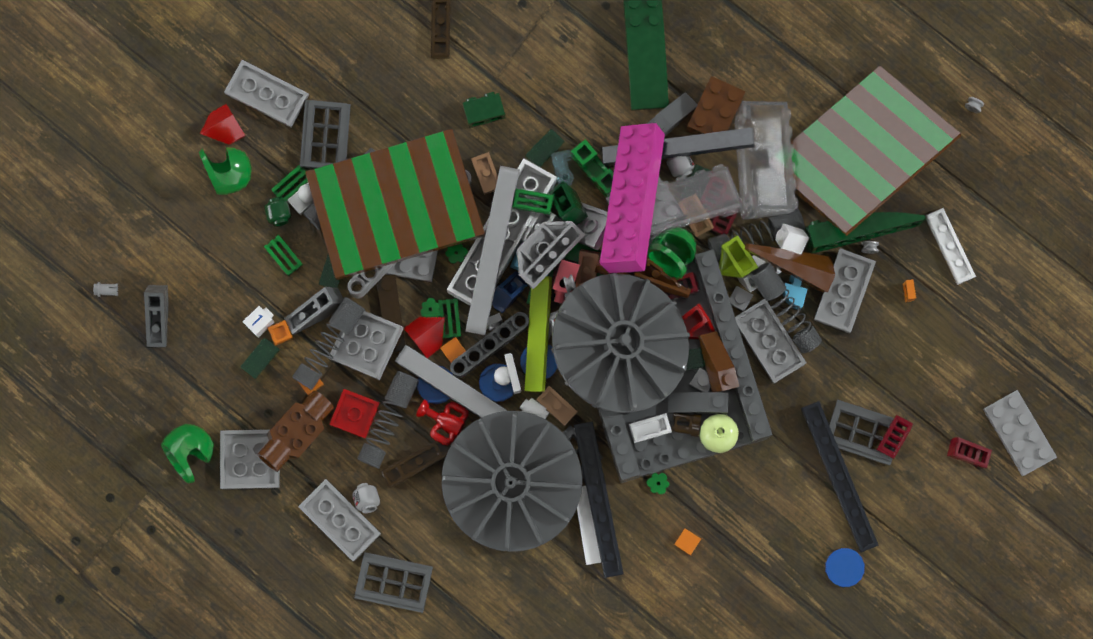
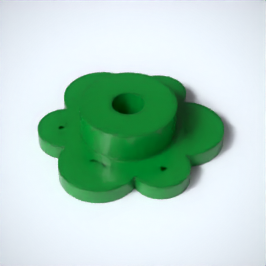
M462 244L448 247L445 255L449 257L450 263L455 264L457 261L463 262L468 251Z
M429 298L427 302L422 303L421 315L423 317H439L441 314L439 310L440 304L436 303L434 298Z
M653 473L652 478L647 480V485L651 488L652 493L657 492L662 495L666 492V488L669 487V482L666 481V474L660 473L658 475Z

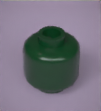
M280 197L269 199V203L264 207L267 221L273 224L274 227L286 225L291 218L288 202L280 200Z

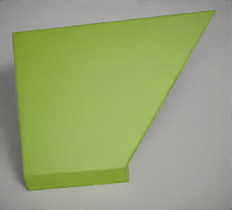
M738 235L722 245L719 265L721 275L744 278L759 268L751 254L744 249L745 245Z

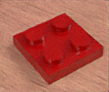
M343 389L329 425L366 439L380 402Z

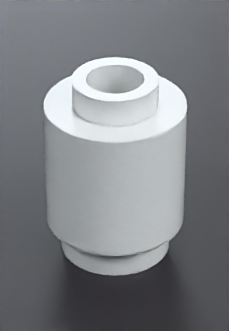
M533 398L530 400L525 399L520 406L522 412L535 414L544 419L549 415L546 408Z

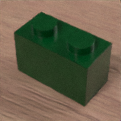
M489 92L484 97L478 99L477 97H471L466 99V102H463L469 128L506 119L499 93Z
M562 181L549 191L550 195H554V205L564 221H572L577 226L588 217L577 192L566 182Z

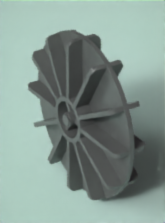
M611 273L592 278L578 286L560 306L552 331L553 348L551 350L554 353L557 367L566 381V386L569 385L579 397L592 404V407H598L611 412H638L664 400L680 382L687 369L686 365L689 355L688 338L690 333L687 332L684 320L675 306L677 303L675 301L672 302L662 290L651 284L650 280H643L631 275Z
M502 411L476 420L457 436L448 450L444 461L442 491L449 514L458 527L472 540L500 551H524L536 548L552 540L570 522L581 497L582 472L574 447L565 434L555 425L535 414L522 411Z

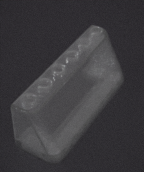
M742 101L736 112L735 130L753 127L755 145L752 148L737 149L742 219H757L793 213L798 207V199L795 198L794 191H796V180H793V173L795 172V163L792 162L794 147L790 143V138L792 137V127L789 126L791 110L788 109L787 102Z
M720 164L712 167L713 170L708 172L700 170L695 172L694 176L688 178L684 175L676 178L675 182L669 183L664 181L659 183L650 237L660 234L669 228H680L720 215L726 217L741 212L743 206L729 168Z

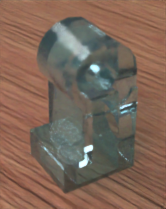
M570 150L551 154L557 183L560 184L564 181L571 186L574 176L569 171L567 161L571 160Z

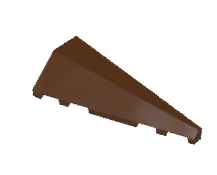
M749 243L744 248L763 261L771 263L778 270L794 276L817 291L828 293L834 280L833 261L829 256L805 252L799 254L785 249Z
M600 255L595 272L603 275L611 274L600 264ZM649 258L646 260L645 271L617 273L635 276L643 280L648 279L651 284L663 292L687 299L691 289H686L678 283L676 278H671L663 272V269Z

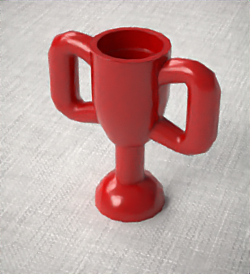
M424 399L418 408L416 416L423 417L427 415L436 420L437 424L432 427L430 436L443 445H449L461 433L466 422L465 420L469 416V411L466 407L451 401L447 403L443 413H438L430 409L428 401ZM450 409H453L461 413L462 416L457 417L456 415L450 414ZM441 428L443 431L449 434V438L437 433L436 431H438Z

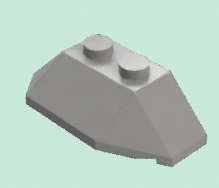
M572 221L542 222L517 249L519 276L534 289L585 234Z

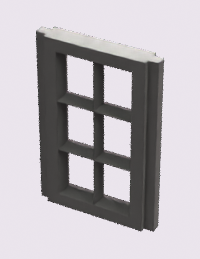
M305 100L300 167L316 169L333 164L325 162L326 147L337 148L336 163L346 160L351 104ZM315 108L325 109L324 124L314 123ZM329 109L340 110L339 125L328 124ZM314 127L324 128L323 143L312 142ZM328 128L338 129L337 144L327 143ZM312 146L322 147L321 162L311 161Z
M837 400L829 423L831 431L834 435L836 426L851 430L848 440L834 436L838 448L889 466L891 465L892 458L878 450L872 449L874 439H883L882 436L876 435L878 426L889 427L893 418ZM841 412L855 416L853 427L838 422ZM860 418L875 423L872 433L857 429ZM896 423V426L902 429L903 425ZM893 431L895 435L900 436L899 432ZM855 432L870 437L868 447L852 442ZM893 438L888 439L895 444L898 443V441ZM891 446L888 447V449L891 451H894L895 449Z
M364 552L354 598L423 613L433 567ZM369 564L385 567L383 577L367 575ZM388 569L403 571L402 582L386 579ZM408 573L424 576L422 586L406 583ZM366 579L380 581L379 592L365 590ZM385 583L401 586L399 597L384 594ZM405 587L421 590L419 601L403 598Z

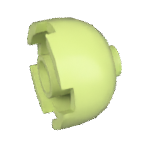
M715 414L704 420L700 427L699 436L701 443L707 450L723 453L735 446L739 431L737 424L732 418L724 414Z

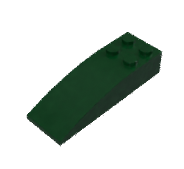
M623 0L631 111L666 108L669 105L662 0Z
M876 212L872 213L847 236L831 222L816 220L810 222V225L805 230L809 237L806 244L809 253L815 254L919 227L926 218L925 215L910 213Z

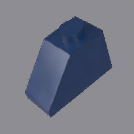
M517 271L502 282L494 292L492 305L501 313H504L529 286L519 276Z

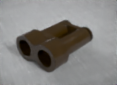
M674 413L673 420L675 419V424L672 425V432L699 437L702 414ZM677 421L690 422L689 426L677 425Z

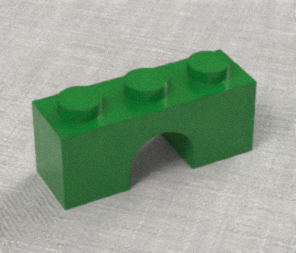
M585 139L571 150L570 156L604 197L608 198L611 194L614 172L603 165L598 158L597 152Z

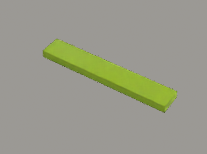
M546 276L534 289L531 288L525 391L545 392L552 277Z

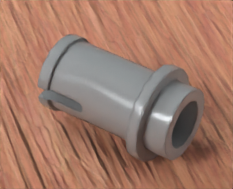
M98 282V284H94V295L98 297L101 295L118 296V283L101 284Z

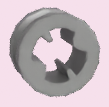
M969 97V103L965 104V108L974 113H980V107L984 106L981 100L974 97Z
M862 242L864 248L861 249V252L869 254L879 252L877 249L879 242Z
M570 275L569 278L563 277L567 293L575 290L576 286L573 276Z

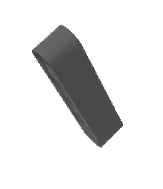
M522 312L514 314L457 357L450 365L453 376L456 378L465 377L518 337L529 326L528 316ZM524 318L526 323L524 326L519 327L515 324V320ZM503 329L510 331L511 334L508 338L500 336V332ZM487 341L495 343V347L492 350L484 347ZM473 352L480 355L479 360L471 361L469 359L470 354ZM457 364L464 365L465 369L462 373L454 371V367Z

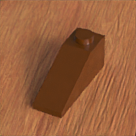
M717 331L698 336L712 392L739 387L735 367Z

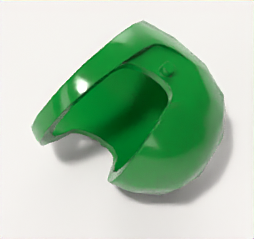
M226 147V160L220 163L210 161L203 149L199 151L201 160L217 195L236 193L247 186L251 179L252 166L250 159L244 151L233 147Z
M679 227L669 228L653 239L648 247L647 258L660 266L663 272L671 278L674 277L678 280L686 274L687 269L685 266L691 263L695 257V239L685 229Z
M183 424L174 428L164 438L161 447L180 477L187 483H193L195 479L187 462V456L192 454L198 459L209 463L213 454L214 444L210 435L204 429L193 424Z

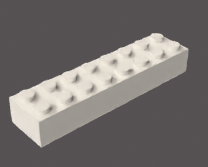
M524 158L518 167L520 172L517 189L549 194V191L553 189L557 182L556 176ZM519 194V197L521 198H527L543 202L546 201V199ZM517 202V204H522V205H527V206H533V207H538V208H539V207H542V206H540V205H534V204H529V203ZM512 208L496 285L520 246L521 239L536 212ZM489 218L483 227L485 235L487 231ZM485 236L475 240L447 288L448 294L470 306Z

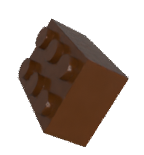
M711 76L687 126L686 132L698 135L728 131L746 91Z

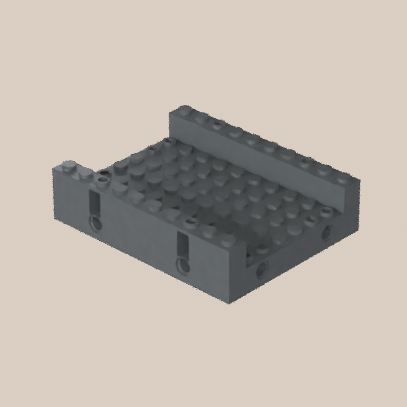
M714 250L696 254L693 261L685 267L687 269L686 274L695 273L700 291L690 294L688 299L680 297L671 301L677 303L675 306L681 316L697 304L701 305L711 320L714 330L717 331L735 367L739 387L720 391V393H728V413L726 415L734 420L739 431L738 440L735 446L730 449L734 450L767 440L772 436V432ZM687 279L689 289L693 288L690 279ZM571 292L565 293L564 300L569 296ZM688 339L689 355L686 365L687 369L672 393L700 392L689 385L699 368L707 372L699 339ZM668 396L648 409L632 413L611 412L597 407L620 484L720 454L707 450L701 443L700 436L693 437L691 434L674 431L634 443L629 428L631 423L666 413L672 431L675 419L673 420L674 413H667ZM702 414L700 427L704 420L715 414ZM677 421V425L689 426L690 423Z

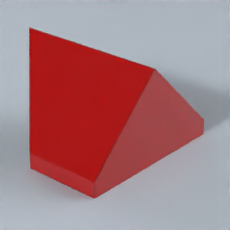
M227 104L209 114L200 133L228 145L245 137L244 132Z
M697 304L682 316L686 330L690 333L688 339H699L698 336L715 332L711 320L700 304Z
M418 317L404 328L427 359L442 347L445 317Z

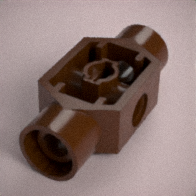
M314 390L302 404L294 403L268 431L267 437L269 441L257 453V456L268 467L278 472L289 458H299L324 430L322 421L334 409V406L327 398Z

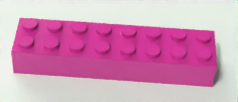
M657 123L621 126L600 264L608 273L645 271L665 137L664 132Z

